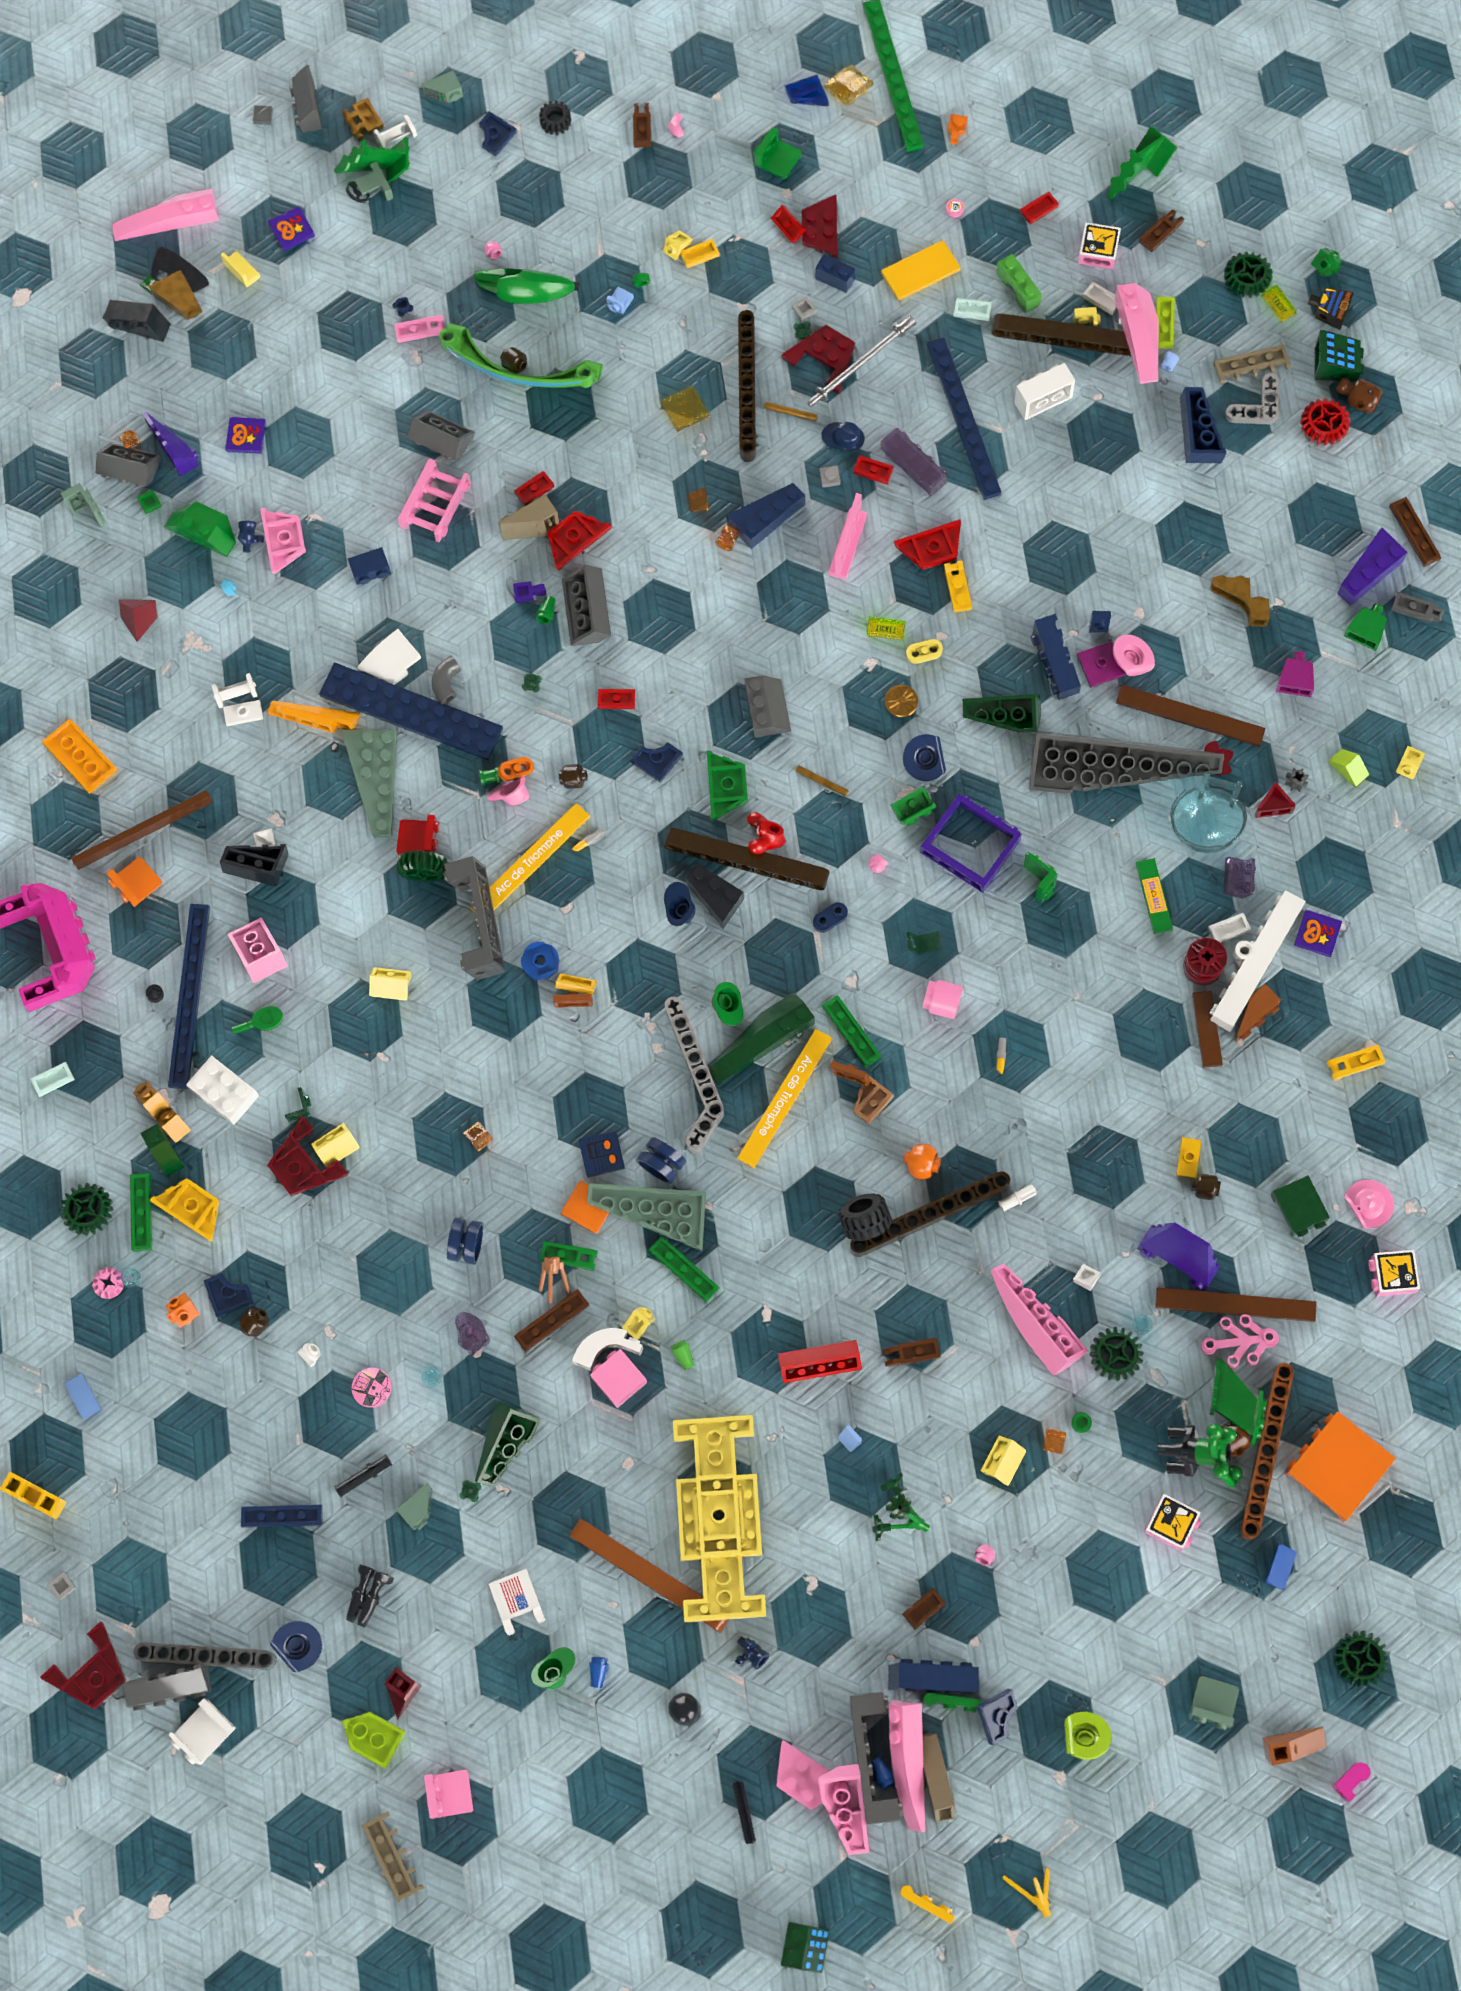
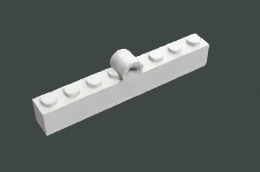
M1285 890L1283 895H1278L1274 901L1275 909L1273 911L1269 910L1264 919L1267 921L1265 926L1260 925L1255 934L1258 937L1255 942L1241 941L1236 945L1232 957L1240 969L1237 973H1232L1228 980L1231 983L1229 988L1226 989L1224 987L1219 996L1222 1000L1219 1005L1215 1003L1211 1009L1210 1014H1212L1210 1020L1231 1032L1306 901Z

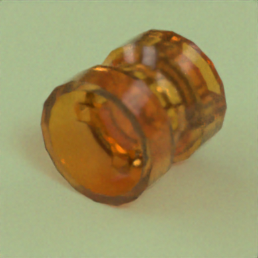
M723 526L721 536L715 542L716 545L725 551H731L734 547V541L739 537V532L733 527Z

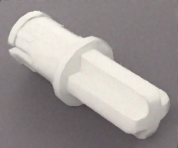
M1029 1185L1017 1192L1013 1191L1012 1195L998 1201L999 1206L1003 1212H1006L1018 1204L1022 1205L1023 1201L1035 1196L1037 1191L1033 1185Z

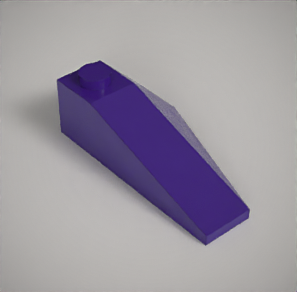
M147 412L142 413L148 426L180 476L199 466L196 460L199 457L194 448L190 450L187 443Z

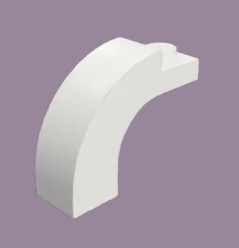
M618 1328L602 1329L592 1333L583 1340L577 1348L572 1362L576 1366L591 1371L598 1356L609 1348H621L641 1355L643 1346L635 1338L629 1337V1340L626 1339L628 1335L626 1330Z

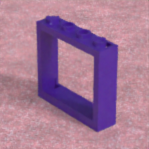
M958 794L921 845L920 853L984 893L1021 841L1022 833L1015 826H1009L1004 823L1005 821L1001 817L990 814L984 806H978L973 803V800L968 796ZM959 805L1011 838L984 878L931 845Z

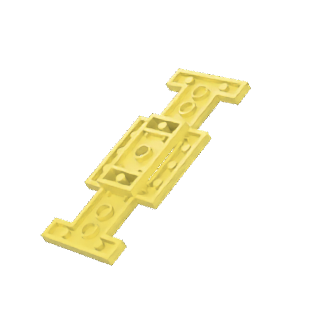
M753 1415L674 1420V1442L694 1441L696 1478L676 1479L681 1561L701 1560L704 1598L683 1600L684 1622L766 1617L765 1595L745 1596L742 1557L762 1556L757 1474L737 1475L734 1438L754 1436ZM718 1510L725 1514L724 1518L720 1521L713 1518L714 1512Z

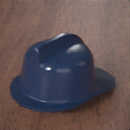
M833 422L824 427L822 431L823 442L832 448L856 451L864 444L865 436L863 431L852 422Z
M673 882L667 887L664 894L667 919L674 926H682L685 923L689 924L696 912L695 904L691 900L688 887L684 883Z

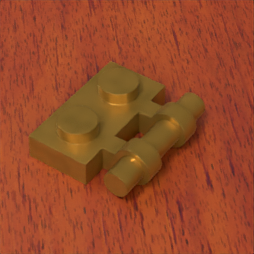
M368 97L353 104V112L350 113L348 109L342 112L344 121L351 127L353 136H356L358 140L364 138L362 132L365 130L370 135L373 133V130L384 128L383 122ZM359 118L361 123L356 124L355 120Z

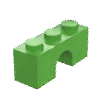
M1011 254L998 261L996 273L1005 286L1011 284L1016 294V301L1022 310L1027 313L1041 304L1042 293L1016 257Z

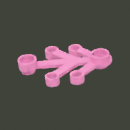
M1247 1314L1240 1317L1239 1324L1243 1328L1250 1329L1256 1336L1247 1335L1233 1325L1230 1318L1223 1317L1219 1323L1220 1328L1227 1330L1237 1338L1216 1341L1213 1338H1205L1201 1344V1351L1206 1355H1213L1217 1349L1239 1346L1236 1352L1227 1359L1228 1367L1236 1368L1239 1365V1360L1250 1345L1259 1344L1254 1352L1248 1354L1246 1359L1250 1366H1255L1258 1364L1259 1357L1266 1348H1273L1277 1345L1279 1336L1271 1328L1262 1329L1256 1325ZM1242 1319H1247L1249 1323L1244 1324L1242 1322ZM1227 1321L1229 1326H1224L1222 1322ZM1265 1336H1272V1340H1267ZM1208 1342L1212 1343V1344H1213V1347H1212V1348H1208V1347L1206 1346V1343H1208ZM1253 1356L1256 1358V1361L1252 1362L1249 1358ZM1235 1359L1237 1363L1231 1364L1229 1360Z

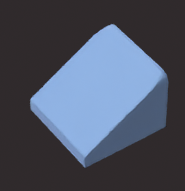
M847 1425L838 1436V1440L850 1452L859 1446L862 1441L861 1437L850 1425Z

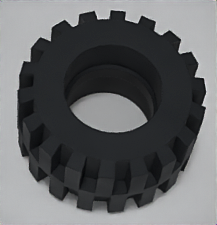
M871 1193L856 1196L844 1203L838 1212L845 1235L853 1241H863L877 1237L885 1232L892 1223V1217L885 1199L880 1194Z

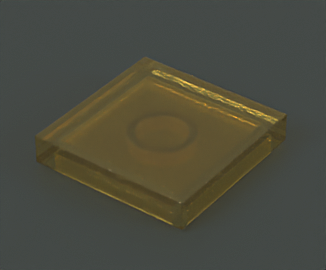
M693 386L661 400V404L677 432L709 417L707 409Z

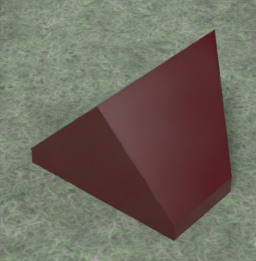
M119 599L121 619L138 642L158 617L156 600Z
M1275 781L1258 806L1255 818L1293 814L1295 803Z
M396 1667L384 1685L387 1686L397 1720L422 1686Z

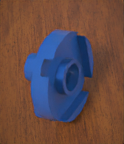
M534 942L528 945L521 957V965L524 972L533 980L548 979L559 969L560 960L557 950L552 945L545 944L544 942ZM538 957L546 959L542 965L535 963Z

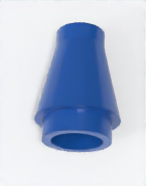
M591 1658V1662H589L591 1687L603 1688V1682L609 1667L607 1663L608 1658Z
M878 1757L872 1760L871 1764L877 1786H880L881 1790H885L895 1785L894 1774L883 1758Z

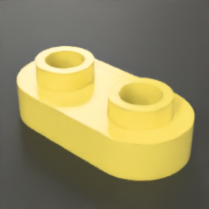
M936 639L912 644L907 648L906 658L913 664L937 659L942 655V643ZM935 649L936 652L932 653L930 650ZM916 653L919 656L913 657L912 654Z

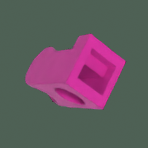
M1362 1762L1352 1765L1332 1787L1347 1802H1350L1356 1796L1352 1790L1361 1781H1365L1370 1777L1371 1771L1369 1766Z

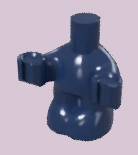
M238 522V540L243 545L244 553H250V545L256 542L264 543V536L255 535L257 522Z
M743 1636L737 1640V1643L743 1648L742 1656L738 1655L735 1660L739 1666H742L749 1660L753 1668L757 1670L769 1659L770 1654L756 1644L754 1640L745 1639Z

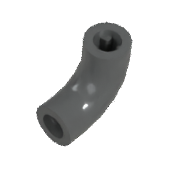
M451 655L435 668L432 676V690L441 705H447L457 695L450 685V679L459 673L461 668Z

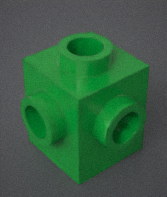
M1326 247L1319 250L1311 265L1317 269L1318 274L1328 277L1338 273L1343 260L1339 257L1338 252L1332 249L1329 250Z

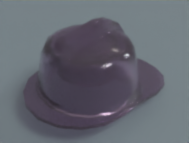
M463 1312L456 1316L455 1324L459 1332L458 1344L461 1348L467 1350L469 1355L473 1356L483 1346H487L490 1343V1338L483 1323L475 1315Z

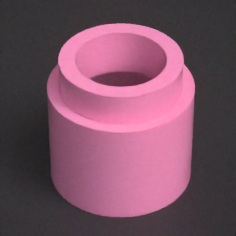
M942 980L937 982L929 981L922 1008L930 1010L929 1013L955 1020L963 986Z

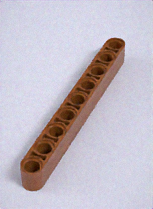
M1288 1363L1279 1364L1274 1369L1264 1412V1427L1258 1440L1240 1525V1534L1246 1540L1254 1539L1261 1531L1294 1375L1293 1367ZM1279 1369H1285L1288 1373V1377H1281L1279 1375ZM1275 1388L1282 1389L1284 1392V1396H1276L1274 1392ZM1272 1407L1279 1410L1280 1415L1278 1417L1271 1414L1270 1409ZM1266 1428H1274L1276 1431V1435H1268L1266 1432ZM1263 1446L1271 1449L1272 1454L1270 1456L1263 1454ZM1258 1466L1266 1467L1267 1475H1261L1258 1472ZM1255 1485L1263 1488V1495H1257L1254 1492ZM1250 1505L1258 1507V1515H1253L1250 1512ZM1246 1525L1254 1527L1255 1533L1253 1535H1249L1245 1531Z
M581 1518L569 1535L683 1610V1600L704 1599L699 1593ZM729 1619L702 1622L721 1633Z

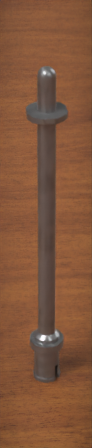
M908 315L901 323L895 324L893 331L826 387L823 389L817 387V394L807 402L808 406L812 407L820 400L827 401V394L895 338L905 336V332L916 325L915 319Z

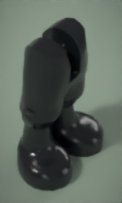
M360 1564L358 1567L360 1582L359 1586L355 1587L351 1592L352 1598L346 1620L353 1623L359 1610L362 1609L358 1625L365 1628L376 1606L379 1604L380 1597L378 1593L384 1585L392 1584L394 1577ZM374 1576V1580H373V1584H372V1587H371V1589H370V1592H368V1594H366L367 1586H368V1584H369L371 1578Z

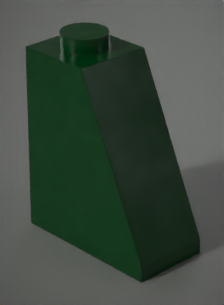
M158 1123L140 1133L148 1149L167 1177L184 1168L168 1135Z

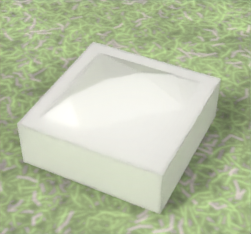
M272 828L253 833L256 847H262V845L276 846Z
M1083 1264L1074 1277L1073 1282L1091 1291L1101 1273Z

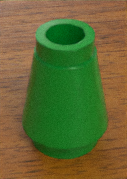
M545 597L536 612L538 622L549 624L553 620L556 602L554 597Z

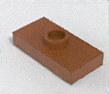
M569 992L567 995H553V1002L556 1008L593 1006L592 994Z
M833 1060L830 1064V1068L836 1076L864 1086H868L871 1081L866 1072L859 1070L854 1065L848 1064L847 1066Z

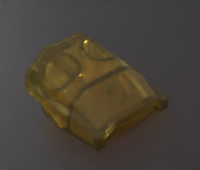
M849 65L831 77L824 84V87L836 99L842 101L843 104L851 105L855 98L867 93L869 87L873 86L874 81L869 80L854 66Z

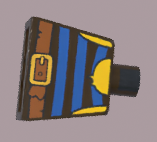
M1325 288L1322 297L1311 294L1308 305L1317 307L1316 319L1341 330L1354 293Z

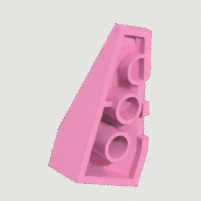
M859 1764L838 1766L818 1778L821 1800L838 1831L848 1855L869 1853Z

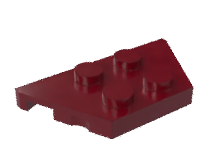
M833 195L802 209V226L806 229L802 235V245L814 248L820 253L824 251L831 254L832 258L838 259L837 195Z

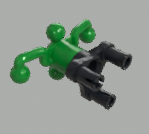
M1210 1424L1206 1429L1209 1439L1200 1438L1195 1425L1168 1427L1169 1439H1183L1181 1442H1176V1444H1158L1157 1448L1166 1449L1165 1451L1157 1450L1159 1456H1175L1182 1461H1168L1166 1467L1168 1474H1184L1187 1477H1193L1199 1465H1214L1213 1474L1217 1478L1222 1479L1230 1488L1236 1486L1237 1481L1242 1477V1470L1238 1466L1228 1468L1232 1452L1230 1444L1236 1438L1234 1429L1230 1427L1222 1429L1218 1424Z

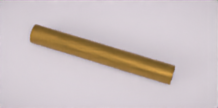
M765 402L764 409L817 421L818 414Z
M800 765L796 769L797 773L845 797L849 792L848 789Z

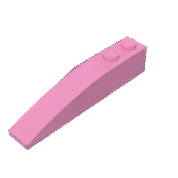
M213 189L178 195L112 224L114 239L119 241L218 221Z
M891 1700L889 1703V1739L892 1769L900 1803H902L903 1815L908 1829L925 1832L922 1706L920 1703Z

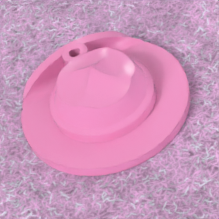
M1122 635L1114 642V658L1128 676L1140 675L1154 668V655L1150 647L1142 639L1133 635Z
M1374 1180L1359 1181L1353 1184L1344 1195L1347 1203L1365 1229L1382 1226L1390 1219L1393 1213L1394 1200L1392 1194L1380 1182Z

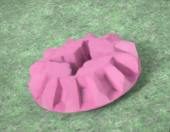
M106 1267L105 1269L98 1270L96 1276L93 1277L92 1286L95 1293L105 1299L116 1297L124 1287L123 1275L115 1268ZM111 1277L110 1281L115 1286L108 1285L105 1288V1284L101 1280H108Z

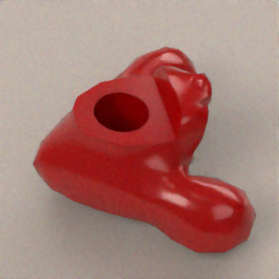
M752 812L747 816L748 823L757 828V835L759 839L748 843V848L752 853L762 854L767 850L780 848L787 842L784 836V829L779 824L767 820L758 812Z

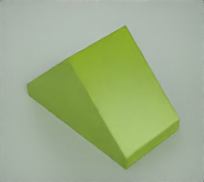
M1341 749L1328 761L1354 787H1357L1369 776L1359 754Z

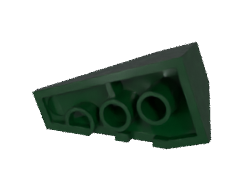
M1038 694L962 699L963 718L1018 733L1038 731L1041 717V696Z
M498 1401L489 1422L475 1481L493 1487L508 1469L507 1465L514 1456L517 1458L521 1453L519 1450L523 1445L531 1441L541 1419L513 1405Z

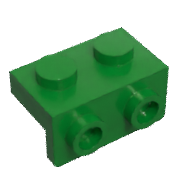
M924 786L890 804L899 823L902 825L907 824V826L916 823V818L922 815L923 817L930 815L934 812L933 809L937 807L935 803H932Z

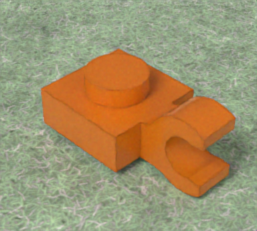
M950 115L947 130L948 133H951L950 144L957 145L959 134L965 135L968 116Z

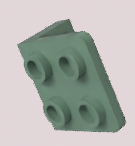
M79 483L73 487L66 488L61 493L72 515L88 506L100 527L104 526L102 523L104 517L87 487L83 489Z
M1205 1676L1199 1677L1189 1716L1194 1717V1721L1206 1724V1721L1214 1723V1727L1226 1730V1728H1231L1234 1723V1718L1232 1717L1239 1688Z

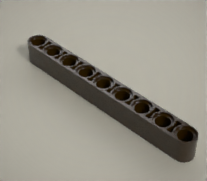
M743 310L738 315L740 458L745 462H751L756 458L754 314L750 310ZM750 449V450H752V451H750V452H745L744 450Z
M1002 313L994 315L991 333L995 337L1131 356L1125 332L1121 330Z
M677 828L668 829L663 845L664 848L673 852L820 891L825 890L830 874L828 869L767 852L754 854L748 847Z
M1003 1171L994 1173L892 1220L891 1225H889L890 1227L880 1234L882 1237L880 1242H874L872 1239L863 1241L851 1240L850 1251L855 1257L865 1256L1004 1193L1009 1188L1010 1176ZM1002 1178L1006 1181V1185L999 1186L996 1180ZM985 1186L989 1192L981 1194L978 1188ZM967 1194L971 1197V1200L964 1202L960 1197ZM949 1202L953 1205V1208L946 1210L943 1208V1204ZM931 1210L935 1213V1217L928 1218L925 1212ZM911 1218H914L917 1220L918 1224L916 1226H910L908 1225L907 1221ZM896 1226L900 1229V1232L892 1234L889 1229ZM859 1242L864 1245V1249L858 1251L853 1246Z

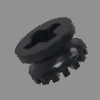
M153 984L146 989V996L152 1003H157L163 999L164 992L159 985ZM154 989L157 992H160L157 994L156 998H154L153 995H150L152 994V990Z

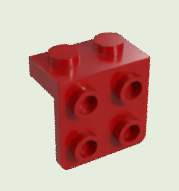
M427 814V821L408 819L400 821L396 848L397 855L400 856V854L410 852L411 850L432 851V853L437 851L438 840L436 839V833H439L440 822H437L435 815Z

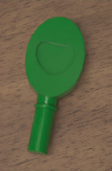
M268 1006L256 1011L251 1021L231 1028L233 1034L254 1027L259 1031H269L277 1028L282 1023L284 1015L279 1008Z

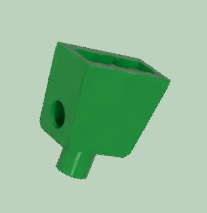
M1375 603L1371 610L1363 607L1347 627L1344 637L1376 651L1387 618L1381 615L1384 609L1383 606Z

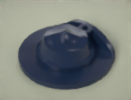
M931 734L918 735L906 745L903 752V764L906 771L913 778L920 781H932L946 772L939 736Z
M292 1621L276 1631L270 1646L293 1672H299L308 1669L318 1660L322 1651V1639L313 1625L304 1621Z

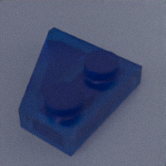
M818 75L785 85V91L792 104L829 106V100Z

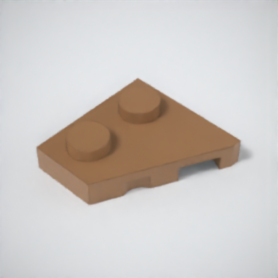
M870 1076L871 1081L869 1085H861V1089H859L858 1100L853 1111L856 1116L868 1125L894 1098V1095Z

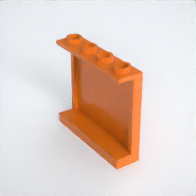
M1337 1411L1334 1415L1330 1413L1324 1420L1325 1427L1322 1430L1318 1428L1311 1436L1313 1439L1310 1445L1305 1444L1298 1452L1301 1455L1297 1461L1293 1459L1286 1467L1289 1470L1286 1476L1290 1475L1335 1512L1338 1515L1337 1518L1344 1523L1396 1458Z

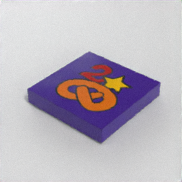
M299 206L268 220V224L283 251L315 237L310 224Z
M230 417L225 447L226 452L262 454L266 419Z
M1305 909L1294 946L1331 958L1342 921Z

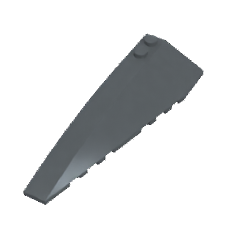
M1037 731L1035 732L1029 790L1068 794L1073 793V790L1090 791L1100 788L1106 789L1116 786L1151 783L1153 781L1222 773L1224 754L1116 739Z

